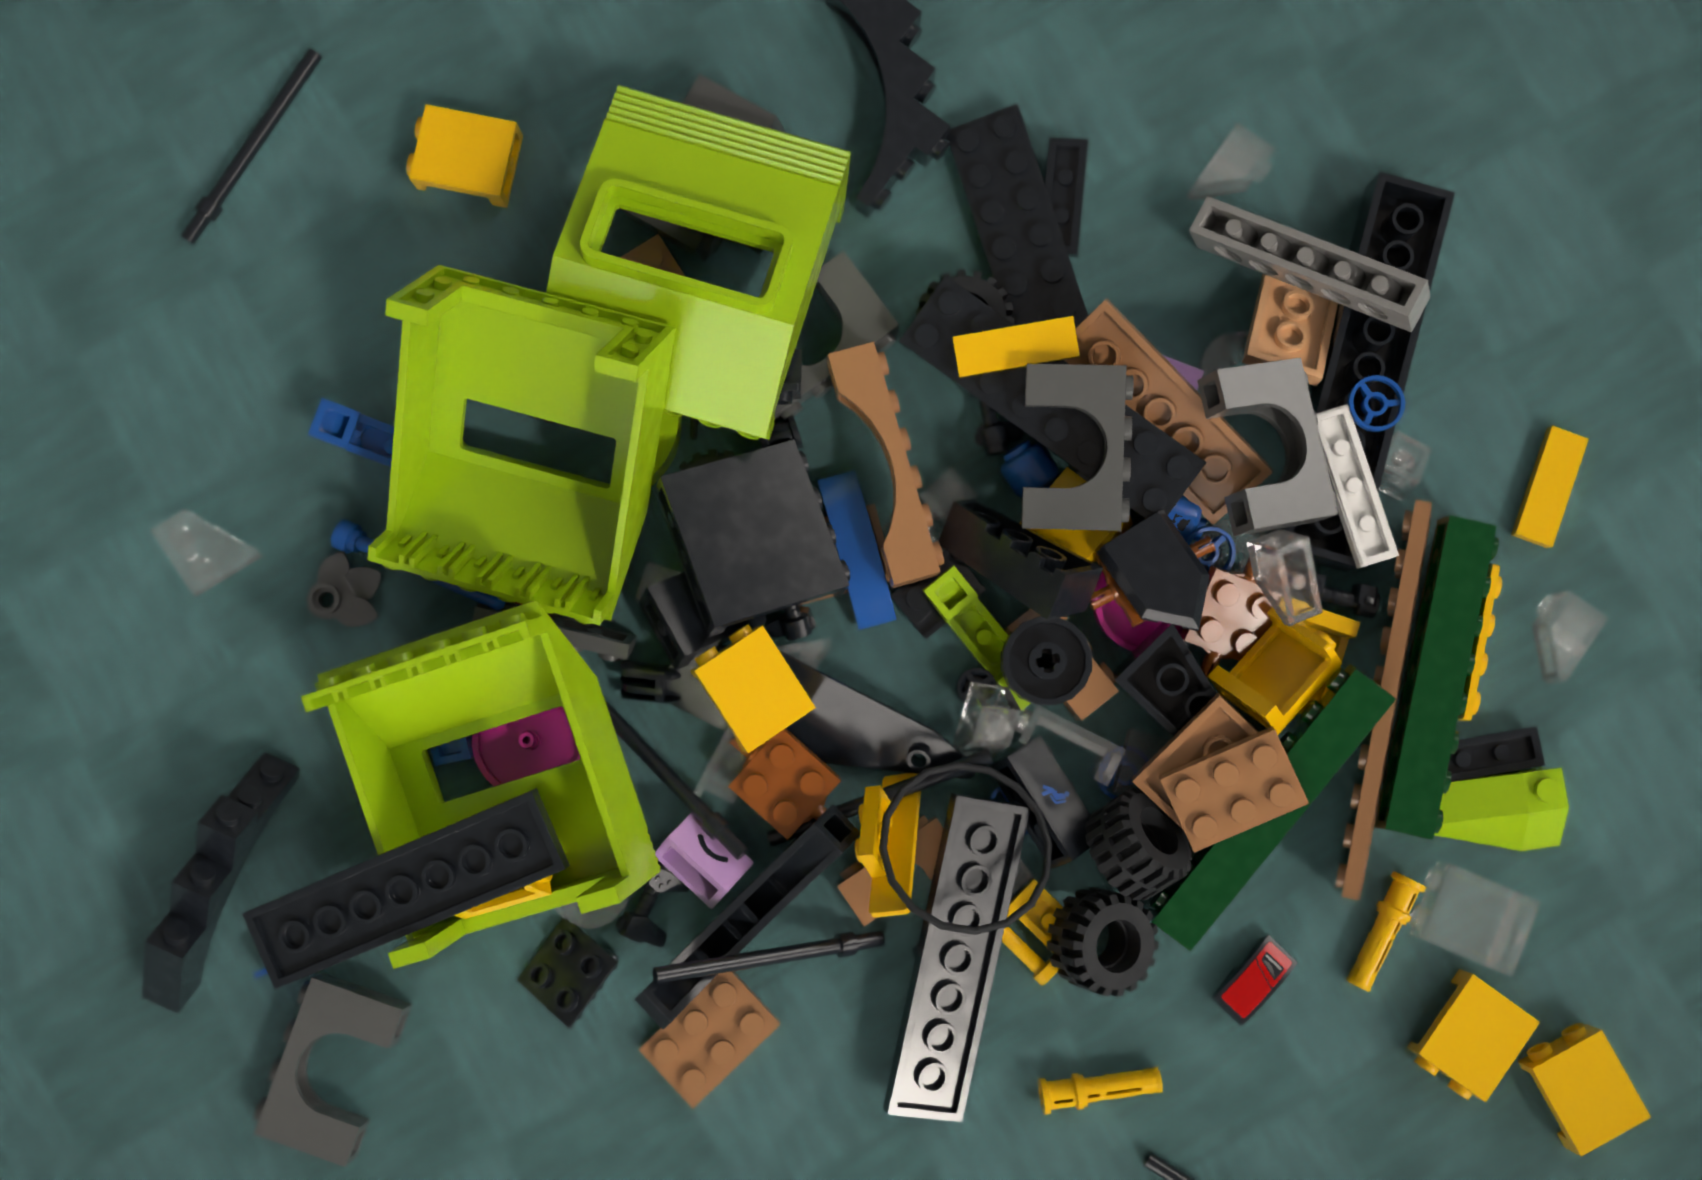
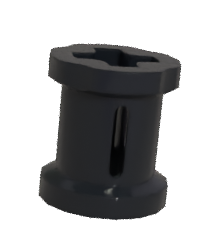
M793 415L789 416L786 421L774 424L770 440L759 438L762 448L795 440L798 449L803 448Z

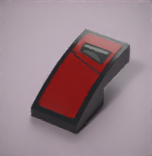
M1270 935L1261 937L1243 963L1230 971L1211 999L1242 1026L1274 994L1298 962Z

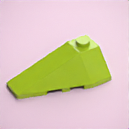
M1539 767L1451 782L1447 793L1442 795L1440 809L1443 811L1442 827L1434 836L1517 851L1560 846L1569 810L1562 767Z

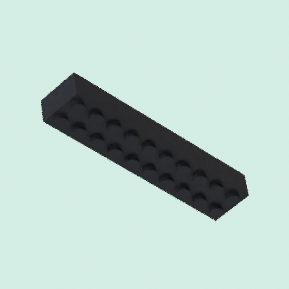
M1379 172L1365 187L1349 250L1428 280L1429 290H1431L1456 192ZM1338 304L1323 379L1317 387L1313 386L1310 397L1313 410L1316 413L1346 405L1348 395L1353 386L1360 380L1373 375L1390 378L1399 385L1404 394L1426 307L1413 331L1409 332ZM1380 381L1366 382L1371 392H1380L1385 395L1387 400L1398 399L1396 393L1389 385ZM1358 388L1354 395L1353 405L1357 416L1363 421L1365 416L1361 410L1363 396L1360 388ZM1370 398L1368 401L1369 408L1372 411H1379L1380 402L1375 398ZM1399 406L1387 408L1383 414L1372 418L1370 425H1388L1396 417ZM1355 424L1376 489L1379 491L1395 425L1384 431L1371 432ZM1339 514L1318 522L1275 530L1270 549L1272 552L1343 572L1357 568Z

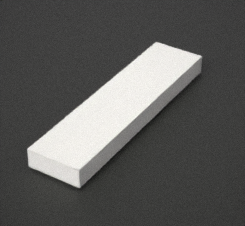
M1348 404L1316 413L1322 448L1327 456V469L1331 486L1336 493L1337 511L1357 569L1399 556Z

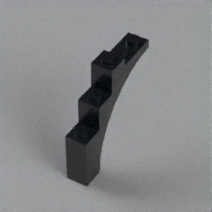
M825 0V4L850 26L865 46L878 73L884 97L885 129L882 146L872 173L856 197V210L866 218H869L875 209L880 212L887 205L893 194L890 189L899 179L903 182L910 175L916 164L913 159L926 168L933 158L936 161L942 158L951 144L947 139L950 125L923 106L931 98L937 85L934 84L936 68L910 50L923 31L920 27L922 11L907 0Z
M264 752L227 797L221 794L199 820L196 852L171 882L170 910L145 941L142 998L179 1014L201 985L209 946L234 883L265 826L298 780L300 774L299 767Z
M832 804L668 965L738 954L860 835V831ZM718 974L655 984L653 980L634 1000L664 1030Z

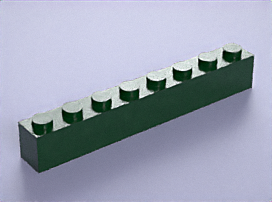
M1453 515L1437 520L1377 809L1375 828L1433 840L1434 834L1438 833L1442 827L1443 811L1440 809L1442 795L1447 793L1451 784V771L1448 770L1451 754L1453 755L1456 752L1459 744V732L1456 731L1458 716L1464 713L1467 705V693L1464 692L1466 677L1471 675L1475 665V654L1471 653L1474 637L1477 638L1483 626V615L1479 613L1482 599L1487 597L1491 586V577L1487 575L1490 560L1495 558L1499 547V539L1495 537L1497 525Z
M1349 664L1345 670L1340 667L1334 672L1326 683V687L1329 689L1319 702L1313 700L1304 709L1300 716L1303 722L1293 734L1288 731L1280 739L1309 804L1199 850L1193 859L1190 860L1192 866L1187 875L1172 884L1168 890L1165 888L1155 894L1149 904L1152 908L1150 912L1153 915L1151 922L1156 924L1158 928L1191 952L1395 702L1396 698L1353 665Z

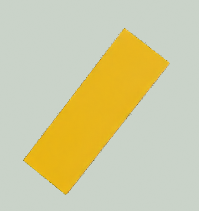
M1073 316L953 337L959 378L1025 367L1027 364H1042L1080 356Z
M1553 425L1546 429L1511 536L1547 549L1553 547L1589 438Z

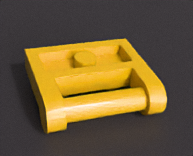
M1034 878L1010 901L1007 917L1029 901L1038 884ZM1043 889L1035 906L1021 916L1019 920L1047 947V941L1052 938V934L1048 933L1049 924L1054 925L1056 918L1053 914L1056 908L1062 909L1063 906ZM1010 927L1004 928L1002 943L1034 973L1032 978L1041 986L1045 985L1057 973L1059 968L1052 966L1050 959L1045 962Z

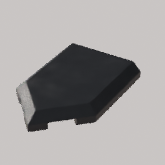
M1164 510L1151 515L1103 545L1096 552V555L1142 620L1156 623L1159 621L1199 631L1210 575Z

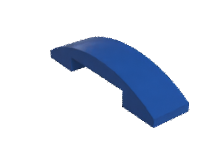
M321 398L307 435L391 468L394 426Z
M855 470L817 480L829 523L835 531L838 556L846 562L849 568L850 586L847 589L858 630L897 620L879 550Z

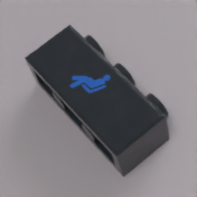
M1041 735L1020 745L989 766L1019 783L1042 811L1052 842L1051 869L1072 862L1090 849L1086 843L1085 835L1088 833L1085 826L1086 822L1089 821L1088 817L1091 813L1084 806L1076 793L1074 784L1066 777L1056 761L1052 749L1046 745ZM995 779L1010 803L1027 806L1014 789ZM1030 809L1026 830L1044 857L1042 835L1035 814Z

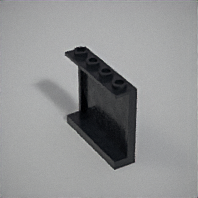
M795 440L660 476L654 491L707 637L723 633L727 626L833 594L834 598L840 597L850 586L849 568L846 562L838 556L835 548V531L832 525L826 523L821 511L823 503L820 492L811 485L807 474L809 472V465L806 455L803 451L798 450Z

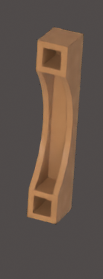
M874 342L829 353L827 355V367L837 401L852 410L869 427L880 444L889 466L893 486V512L889 531L881 548V554L891 589L935 577L941 572L939 565L944 564V557L939 542H932L928 527L933 526V519L928 504H921L917 489L922 488V481L917 466H910L906 451L911 450L910 439L906 428H899L895 413L900 412V406L895 390H888L884 376L889 375V368L883 351L877 353Z

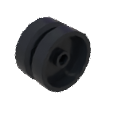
M1038 616L1020 624L1007 637L1001 650L1000 670L1006 685L1018 698L1034 705H1058L1073 699L1086 686L1092 672V651L1086 636L1073 623L1062 618L1046 620L1042 616ZM1042 654H1048L1052 659V665L1048 669L1039 667L1037 664V659L1042 657Z

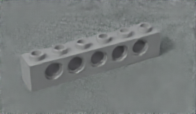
M1209 196L1206 197L1189 229L1199 249L1409 332L1413 331L1431 297L1428 280Z

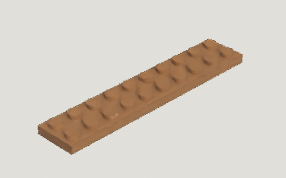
M1415 500L1414 510H1405L1402 540L1408 542L1406 549L1398 548L1399 556L1396 557L1394 569L1395 578L1400 579L1399 588L1391 587L1387 611L1388 616L1393 617L1392 627L1384 626L1380 643L1381 655H1386L1384 666H1376L1373 680L1393 695L1396 700L1370 731L1372 732L1370 745H1361L1358 768L1365 771L1362 785L1354 784L1350 807L1357 809L1355 824L1347 823L1343 847L1350 848L1348 863H1340L1337 872L1335 887L1343 888L1341 897L1357 901L1361 900L1432 518V502Z

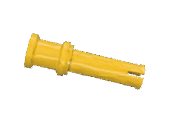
M1393 871L1391 874L1393 881L1384 900L1378 901L1376 904V911L1379 913L1357 956L1358 958L1346 978V981L1367 992L1371 991L1375 978L1402 924L1406 926L1407 922H1410L1412 917L1409 913L1419 892H1425L1427 888L1396 871Z
M1158 1066L1095 1077H1084L1082 1074L1073 1073L1067 1079L1047 1081L1045 1078H1038L1037 1081L1043 1115L1051 1114V1111L1054 1109L1075 1107L1077 1110H1083L1085 1107H1088V1103L1163 1092L1162 1078Z

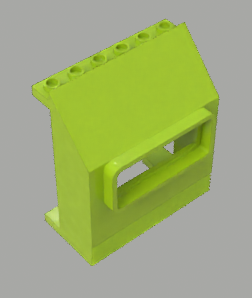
M618 85L554 251L546 293L676 327L663 413L673 417L685 415L695 418L703 425L711 428H720L722 426L733 429L748 439L756 440L763 438L770 440L774 428L775 409L835 224L836 222L840 223L844 212L851 151ZM621 208L772 252L773 257L760 296L754 297L602 253L601 250L616 210Z
M437 265L386 299L385 316L403 321L386 530L368 546L367 560L382 564L390 570H404L418 574L429 581H443L457 585L465 591H478L493 595L504 602L525 604L537 600L547 613H557L571 617L582 624H596L600 626L604 619L611 621L648 511L676 327ZM467 399L614 438L616 440L611 483L608 484L467 445L463 441Z
M537 600L317 674L319 682L314 683L316 691L300 696L306 712L325 706L328 707L378 855L537 788L570 866L553 874L550 881L551 895L467 919L451 916L405 935L407 941L388 953L393 969L429 959L466 934L577 902L581 914L621 903L661 871V866L658 864V858L655 856L653 843L650 841V835L648 834V827L598 678ZM561 706L564 708L580 755L579 760L446 802L444 801L427 749Z

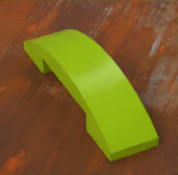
M952 565L922 591L983 669L989 671L994 676L998 687L1022 711L1031 703L1018 698L1006 685L1000 670L1001 650L1008 635L978 599V594L957 568Z

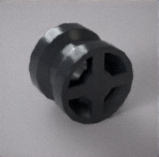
M983 668L966 670L957 680V697L963 705L970 708H979L987 705L996 694L994 676Z

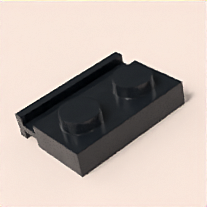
M947 550L942 552L944 564L939 565L941 572L937 576L903 585L891 595L892 601L925 640L944 626L946 622L922 590L949 567L954 565L978 594V597L986 591V588L980 584L965 563L952 558Z

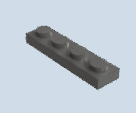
M506 602L502 609L495 610L478 603L475 606L472 621L519 605ZM547 613L577 652H581L584 649L598 653V657L601 659L618 662L621 659L627 660L634 650L637 635L595 624H582L575 619Z

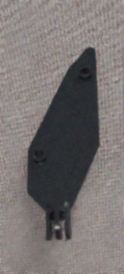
M719 645L716 649L719 652L727 645ZM780 651L816 707L786 729L824 763L919 774L926 768L944 765L966 757L936 730ZM700 654L696 655L688 666L676 671L672 664L629 660L621 662V699L671 704L734 736L699 680L694 678L690 672L691 669L698 666L694 659ZM914 754H922L925 757L920 758L915 756ZM969 772L956 778L970 779L975 776L976 772Z

